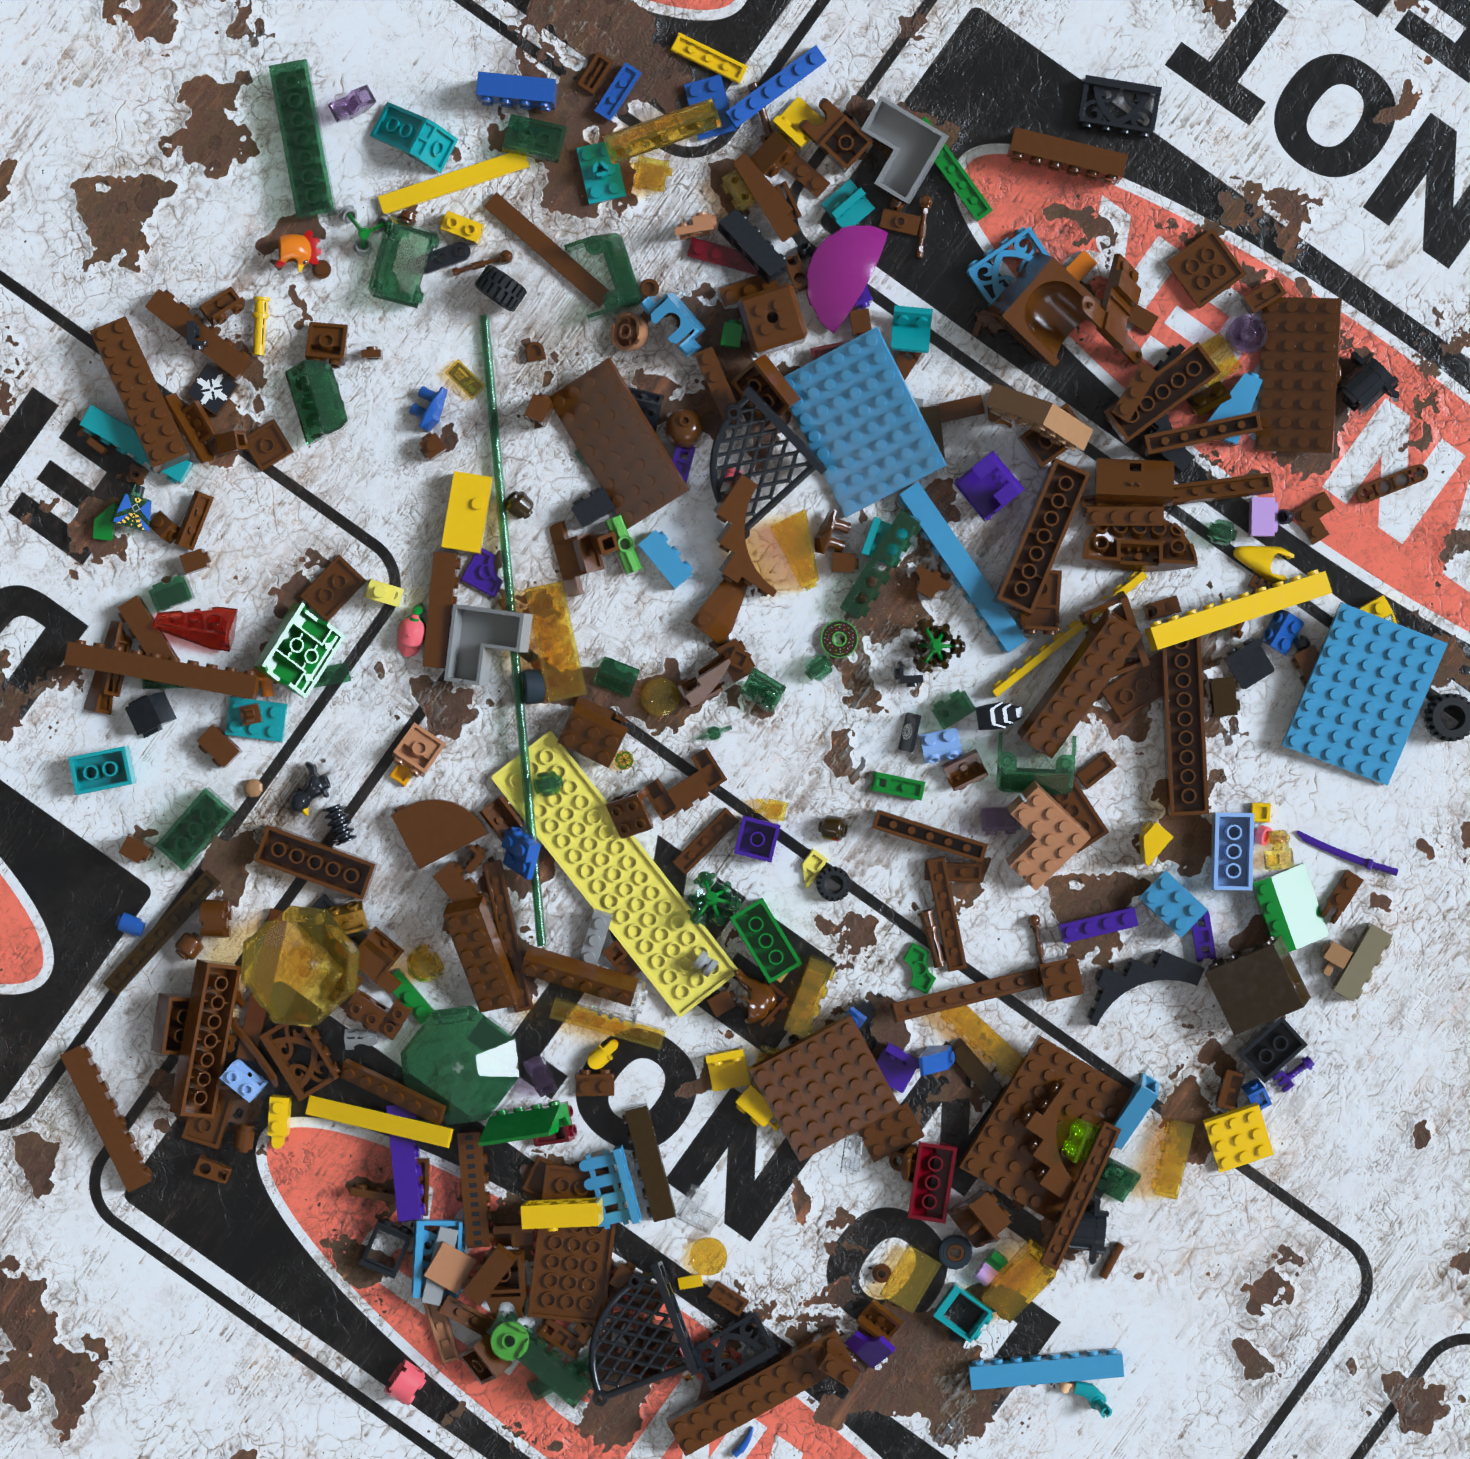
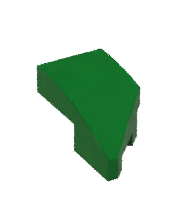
M113 502L94 519L93 539L110 541L114 539L113 521L116 518V502Z

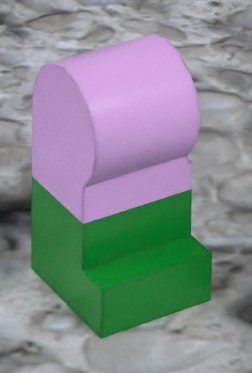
M993 1248L980 1264L973 1278L986 1287L997 1273L1009 1262L1008 1259Z

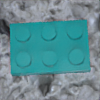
M230 697L225 735L283 742L288 704ZM259 703L263 722L243 726L239 707Z

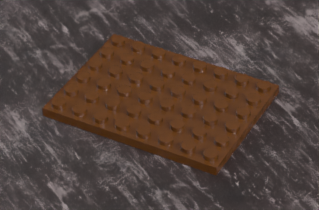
M1038 1034L958 1166L1054 1222L1059 1210H1062L1066 1201L1034 1179L1037 1170L1044 1166V1163L1027 1151L1030 1142L1037 1138L1038 1135L1020 1123L1023 1114L1031 1107L1038 1111L1040 1102L1047 1098L1050 1088L1059 1079L1070 1087L1058 1115L1056 1138L1061 1161L1067 1173L1075 1182L1102 1122L1105 1121L1111 1125L1113 1124L1131 1095L1132 1090Z

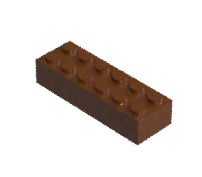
M1015 127L1011 136L1007 157H1011L1010 160L1014 162L1028 161L1031 166L1040 167V165L1048 166V169L1052 171H1059L1061 169L1067 171L1066 173L1072 176L1081 174L1085 175V178L1095 181L1098 178L1104 180L1106 184L1115 185V183H1119L1123 178L1128 154Z
M1199 342L1158 371L1157 377L1128 423L1111 413L1116 403L1102 413L1124 444L1221 373Z
M272 824L266 826L254 859L257 863L360 900L366 898L378 865L377 862Z
M484 896L447 903L443 917L480 1013L516 1006L520 992Z

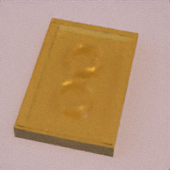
M908 1244L881 1290L880 1295L913 1313L942 1263Z

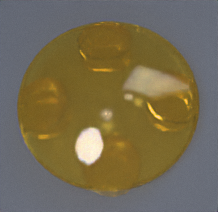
M656 678L649 681L644 686L641 694L644 708L655 716H666L672 713L678 706L680 699L676 685L665 678Z

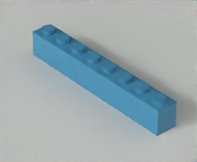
M1107 1348L1104 1352H1098V1350L1093 1349L1081 1354L1078 1351H1070L1068 1355L1050 1353L1046 1357L1035 1354L1023 1359L1021 1356L1010 1357V1360L993 1358L989 1362L977 1359L973 1360L972 1363H968L971 1390L1124 1377L1123 1355L1117 1348Z

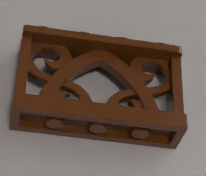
M1124 591L1080 608L1082 614L1079 615L1082 625H1086L1088 630L1085 632L1086 636L1095 625L1091 620L1093 613L1097 611L1104 612L1105 608L1118 603L1119 605L1112 612L1138 628L1130 602ZM1142 638L1138 640L1126 657H1137V659L1125 664L1123 661L1111 678L1141 666L1150 665Z
M301 1011L259 1036L299 1102L339 1078V1072H341L339 1065L336 1062L333 1063L329 1057L331 1053L327 1046H323L319 1041L321 1037L317 1030L311 1028L309 1024L311 1021L306 1013L303 1014ZM294 1022L299 1023L302 1026V1032L298 1033L295 1028L293 1036H290V1025ZM284 1027L285 1037L273 1039L271 1034ZM306 1034L309 1036L310 1040L304 1038ZM285 1043L289 1045L288 1054H284L281 1051L283 1047L287 1048ZM293 1043L311 1049L309 1068L302 1064L289 1065L288 1060L292 1057L294 1050ZM319 1054L323 1060L318 1061ZM324 1065L328 1068L329 1075L325 1079H320L314 1075V1072L324 1073L320 1070V1067ZM297 1068H300L304 1070L306 1074L304 1075V1073L301 1071V1075L297 1076L295 1074V1070ZM311 1078L319 1083L308 1091L304 1089V1086Z

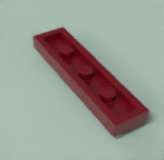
M692 237L687 257L748 274L759 275L735 249Z

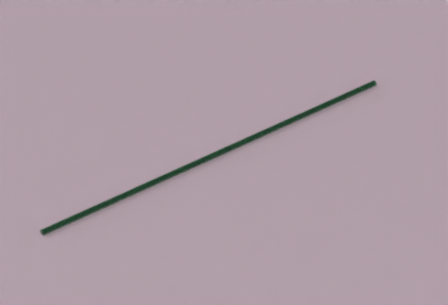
M486 314L479 315L505 603L506 611L516 612L507 509L505 508L506 497L489 315ZM510 651L527 835L533 836L534 840L537 841L520 652ZM538 858L534 875L531 879L536 942L537 947L547 945Z

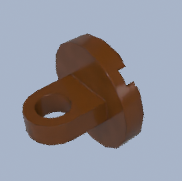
M911 1145L906 1152L896 1151L889 1157L890 1166L894 1170L901 1172L902 1179L913 1184L918 1145ZM897 1156L902 1160L901 1165L896 1161Z

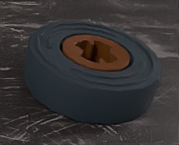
M961 1235L947 1236L939 1245V1259L949 1269H961L968 1265L972 1259L973 1251L971 1244ZM954 1247L957 1250H961V1252H958L959 1256L957 1257L954 1254L950 1255Z

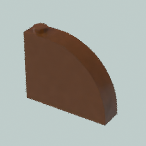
M429 799L416 802L407 807L403 804L393 809L395 813L391 814L419 869L489 833L482 821L471 810L449 800Z

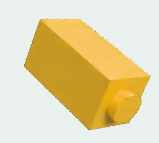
M447 211L446 215L443 214L439 222L440 229L443 232L478 245L485 228L479 222Z

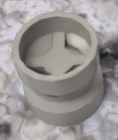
M703 950L692 966L700 969L702 974L708 977L719 962L708 957V953Z

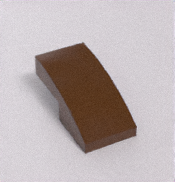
M618 940L602 951L618 972L636 976L642 971Z

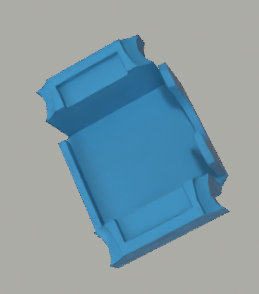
M666 293L660 300L657 296H648L641 303L640 306L648 315H651V321L655 325L668 313H675L679 316V328L667 338L672 344H678L693 329L695 330L678 347L686 357L692 356L702 348L695 339L706 328L677 295Z

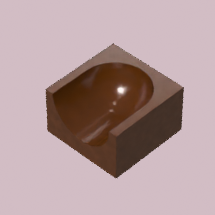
M1037 252L987 309V312L1039 362L1055 367L1060 362L1057 359V354L1063 341L1081 322L1087 319L1081 311V298L1088 295L1100 307L1102 304L1054 257Z

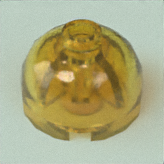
M419 944L410 952L407 958L409 976L422 983L435 981L443 975L442 971L444 970V965L436 952L432 954L428 950L430 946L426 944Z

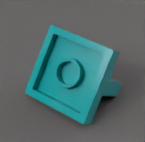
M850 179L821 204L823 209L840 228L856 226L875 209L865 197L866 193L862 188L858 189Z

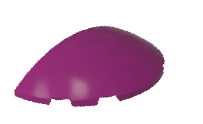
M869 225L847 226L827 236L813 252L806 272V277L808 278L807 298L817 314L816 318L830 332H836L862 294L881 256L888 232Z

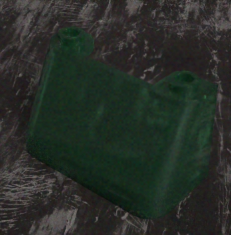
M388 217L369 281L368 289L372 297L417 308L418 304H421L423 301L424 292H421L420 285L429 253L438 247L440 239L438 234L402 220Z

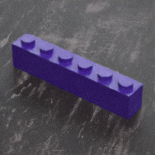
M398 1105L386 1106L388 1114L416 1119V1114ZM389 1134L398 1222L423 1220V1215H426L425 1203L421 1201V1196L424 1195L423 1184L419 1182V1176H422L421 1165H418L417 1157H420L419 1145L416 1146L415 1140Z

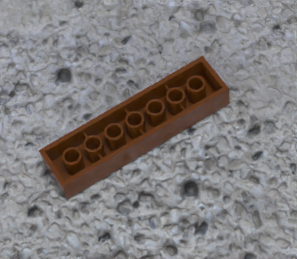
M126 316L91 330L92 339L154 473L190 459L188 449Z
M1057 458L1051 461L993 602L1027 617L1033 614L1091 473Z
M1106 608L1017 731L1021 740L1052 759L1141 638L1142 633L1139 629Z
M201 959L196 961L169 1110L179 1116L214 1118L221 1083L220 1077L224 1067L241 966L227 962Z

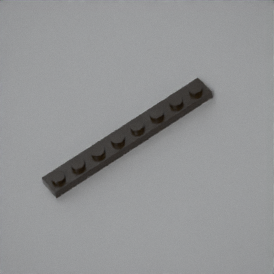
M205 870L103 984L118 996L199 908L203 899H207L221 882L212 873Z

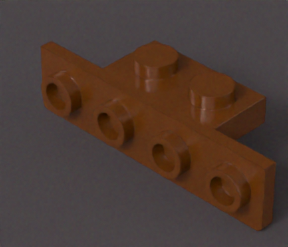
M176 393L163 397L175 418L176 424L180 427L186 441L193 449L196 458L201 464L213 461L214 457L205 442L218 433L199 400L184 408Z

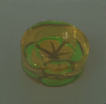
M620 751L617 753L615 764L619 769L627 770L632 767L634 757L630 752Z

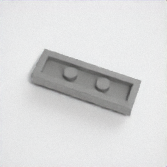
M594 909L579 960L594 965L598 964L613 914Z

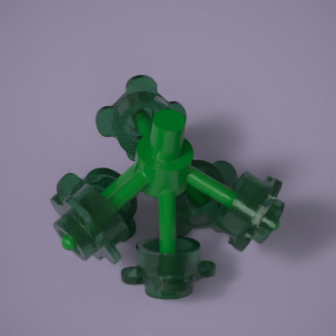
M702 871L693 880L694 884H698L700 888H706L707 891L705 894L702 889H697L696 893L688 896V901L693 905V911L688 910L687 912L691 916L689 919L696 925H706L704 920L707 916L704 911L708 906H712L713 909L710 911V916L707 920L709 923H716L718 926H722L725 919L730 916L729 911H732V915H735V911H739L742 906L741 899H738L739 893L736 892L735 896L731 893L732 885L729 881L721 884L717 882L714 884V892L710 890V886L714 883L713 878L716 877L715 873ZM718 902L727 904V910L724 911L722 907H717L716 904Z

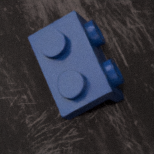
M1283 609L1276 611L1260 640L1262 643L1286 656L1305 622Z

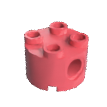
M404 1359L403 1363L401 1362L390 1376L388 1381L391 1384L390 1386H385L384 1392L403 1405L407 1404L409 1406L415 1398L414 1393L416 1390H420L426 1382L424 1379L425 1372Z

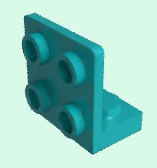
M894 305L890 349L929 353L933 309Z
M874 517L861 554L896 567L909 531Z

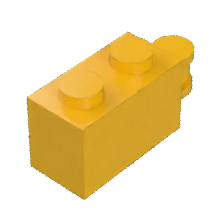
M750 1083L735 1099L737 1103L736 1108L743 1114L747 1112L751 1116L750 1120L758 1127L760 1124L763 1127L768 1124L775 1131H778L781 1127L777 1121L774 1124L770 1121L774 1115L762 1093Z
M273 1094L269 1099L267 1135L272 1136L271 1145L275 1149L281 1148L285 1143V1137L290 1134L292 1095Z

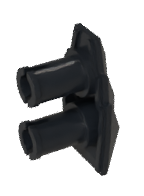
M997 702L975 707L979 730L1004 729L1006 726L1013 725L1015 721L1024 718L1022 706H1014L1011 703Z

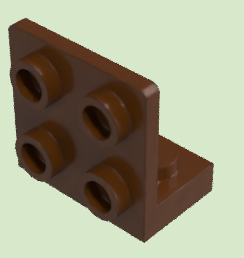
M647 787L616 796L606 804L621 839L651 830L654 827L643 804L644 797L649 794Z

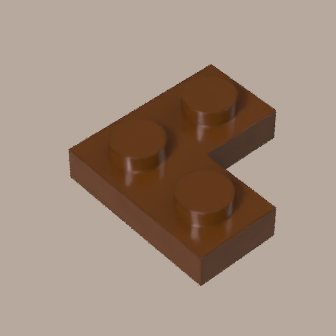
M1325 492L1293 512L1295 520L1312 545L1330 535L1319 519L1335 508Z

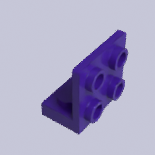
M888 1041L876 1061L889 1086L900 1093L905 1091L916 1069H919L917 1057Z

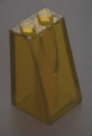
M804 509L772 525L770 530L801 590L805 588L806 591H809L817 586L816 582L819 581L807 512Z
M1031 1237L982 1292L981 1298L984 1304L992 1307L1001 1319L1007 1320L1009 1323L1056 1277V1270L1039 1262L1044 1249Z

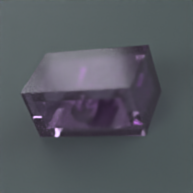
M1007 807L980 808L981 831H986V835H996L997 831H1005V834H1016V830H1021V824L1010 814Z

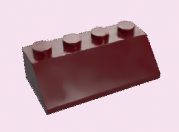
M919 1141L907 1218L946 1224L957 1154L956 1144Z

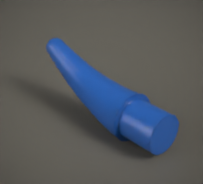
M750 1427L745 1438L732 1451L736 1458L748 1447L754 1427Z

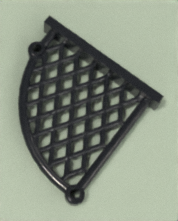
M748 383L742 387V392L745 396L737 403H730L725 408L726 416L714 438L709 463L711 487L717 504L726 492L721 491L723 482H733L741 466L750 464L748 473L743 474L750 480L753 476L761 475L759 484H757L755 498H751L749 502L753 503L751 512H746V517H753L745 523V540L750 535V529L811 473L817 470L822 475L827 470L826 465ZM750 401L755 404L754 407L742 409ZM732 409L736 410L734 414L730 413ZM757 409L765 415L764 418L754 420ZM751 412L749 421L740 422L742 413ZM769 419L776 428L764 431L766 422ZM762 423L759 432L750 433L752 424ZM747 426L745 435L736 436L738 427ZM733 428L731 437L723 439L726 430ZM778 431L786 437L785 440L775 442ZM772 434L770 443L761 444L763 435ZM758 436L756 446L746 447L748 438ZM744 439L741 449L732 450L734 441ZM790 441L797 450L785 453L787 444ZM729 442L727 451L719 453L720 444ZM783 445L780 454L771 455L773 446ZM768 448L766 457L757 458L759 449ZM754 450L751 460L742 461L745 452ZM740 453L738 462L728 464L730 455ZM799 453L807 459L806 462L795 464ZM726 456L724 464L717 466L718 457ZM793 456L791 465L781 467L784 457ZM779 458L776 468L767 469L769 460ZM765 461L761 471L753 472L755 463ZM736 467L734 476L724 478L726 469ZM807 467L795 479L791 480L794 468ZM789 469L787 479L778 480L780 471ZM718 470H722V471H721V475H720V479H718V476H717V471H718ZM775 472L773 481L763 483L766 474ZM789 483L783 490H781L775 497H773L776 485ZM771 486L769 495L759 497L763 487ZM771 500L759 512L755 513L758 501Z
M662 1261L650 1265L652 1269L650 1272L645 1274L636 1272L632 1274L628 1279V1283L608 1300L596 1320L589 1345V1371L595 1392L592 1400L597 1406L605 1405L610 1398L689 1370L692 1376L702 1371ZM655 1278L657 1284L648 1283L646 1281ZM643 1286L653 1288L648 1296L638 1294ZM658 1288L662 1299L652 1297ZM624 1295L631 1296L626 1304L618 1302ZM635 1297L645 1299L640 1307L630 1305ZM649 1301L658 1302L654 1310L645 1309L644 1307ZM663 1303L665 1304L668 1314L658 1312ZM613 1306L622 1308L618 1315L609 1314ZM627 1309L636 1311L631 1319L622 1317ZM640 1312L650 1314L645 1322L635 1320ZM654 1315L664 1317L659 1325L649 1323ZM606 1317L614 1319L609 1327L603 1326ZM668 1318H670L673 1328L663 1326ZM618 1320L628 1322L623 1330L613 1328ZM632 1323L641 1325L637 1333L627 1331ZM646 1327L655 1329L651 1336L642 1335L641 1333ZM605 1330L604 1334L599 1338L600 1331ZM660 1330L669 1332L664 1340L654 1338ZM610 1332L619 1334L615 1341L606 1340L605 1338ZM674 1332L679 1343L669 1341ZM624 1335L633 1337L628 1345L618 1343ZM638 1338L647 1340L642 1348L632 1346ZM652 1341L661 1343L656 1351L646 1349ZM602 1343L611 1345L606 1353L597 1351ZM665 1345L674 1346L670 1354L661 1353L660 1351ZM615 1346L625 1348L620 1356L610 1354ZM680 1347L684 1358L674 1356ZM629 1350L638 1351L634 1359L625 1358L624 1356ZM643 1353L652 1355L648 1362L638 1361ZM596 1355L602 1356L598 1364H596ZM657 1356L666 1358L661 1366L652 1364ZM607 1358L616 1360L612 1367L603 1366L602 1364ZM671 1359L683 1362V1364L664 1370ZM621 1361L630 1363L625 1371L615 1369ZM635 1364L644 1366L639 1374L629 1372ZM648 1368L658 1369L661 1371L659 1373L642 1378L643 1374L646 1372ZM599 1369L608 1371L602 1380L598 1378L597 1371ZM612 1372L622 1374L617 1382L607 1380ZM626 1376L638 1378L637 1381L620 1386ZM601 1384L616 1386V1388L605 1391L601 1388Z

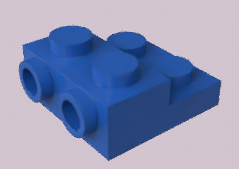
M511 827V829H505L501 845L506 850L503 864L526 880L532 879L541 844L534 840L533 836L522 832L521 828Z

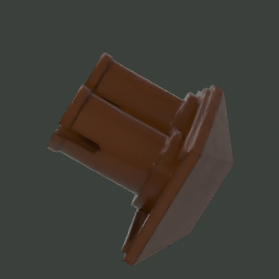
M835 509L829 510L818 533L814 537L816 553L825 554L827 548L838 552L844 550L845 541L831 536L833 529L848 534L851 529V523L837 519V511Z

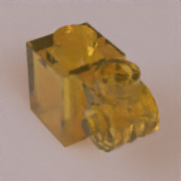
M1285 830L1270 831L1268 840L1273 844V848L1263 851L1265 870H1281L1294 867L1293 850L1289 848V834Z

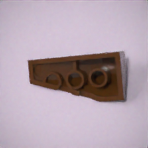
M741 577L738 583L734 580L730 583L723 579L690 621V623L720 646L733 630L748 585L741 581L743 577Z

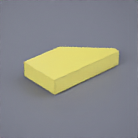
M813 848L802 862L806 888H809L828 861L827 858Z

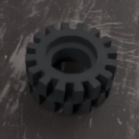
M834 866L827 867L821 871L816 880V886L821 897L828 901L836 902L848 895L851 889V881L849 875L842 868ZM833 876L839 878L841 881L840 889L837 891L828 890L826 887L828 878Z

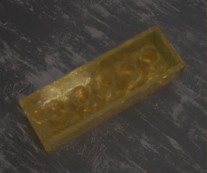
M560 581L524 589L529 613L533 614L532 626L549 702L588 694L564 582Z

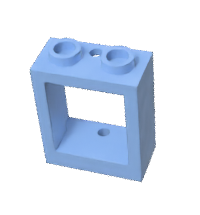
M240 1058L231 1063L220 1077L223 1082L249 1103L258 1096L268 1083L267 1080Z

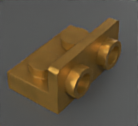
M351 901L348 904L332 906L325 910V920L331 938L369 929L363 909V901Z

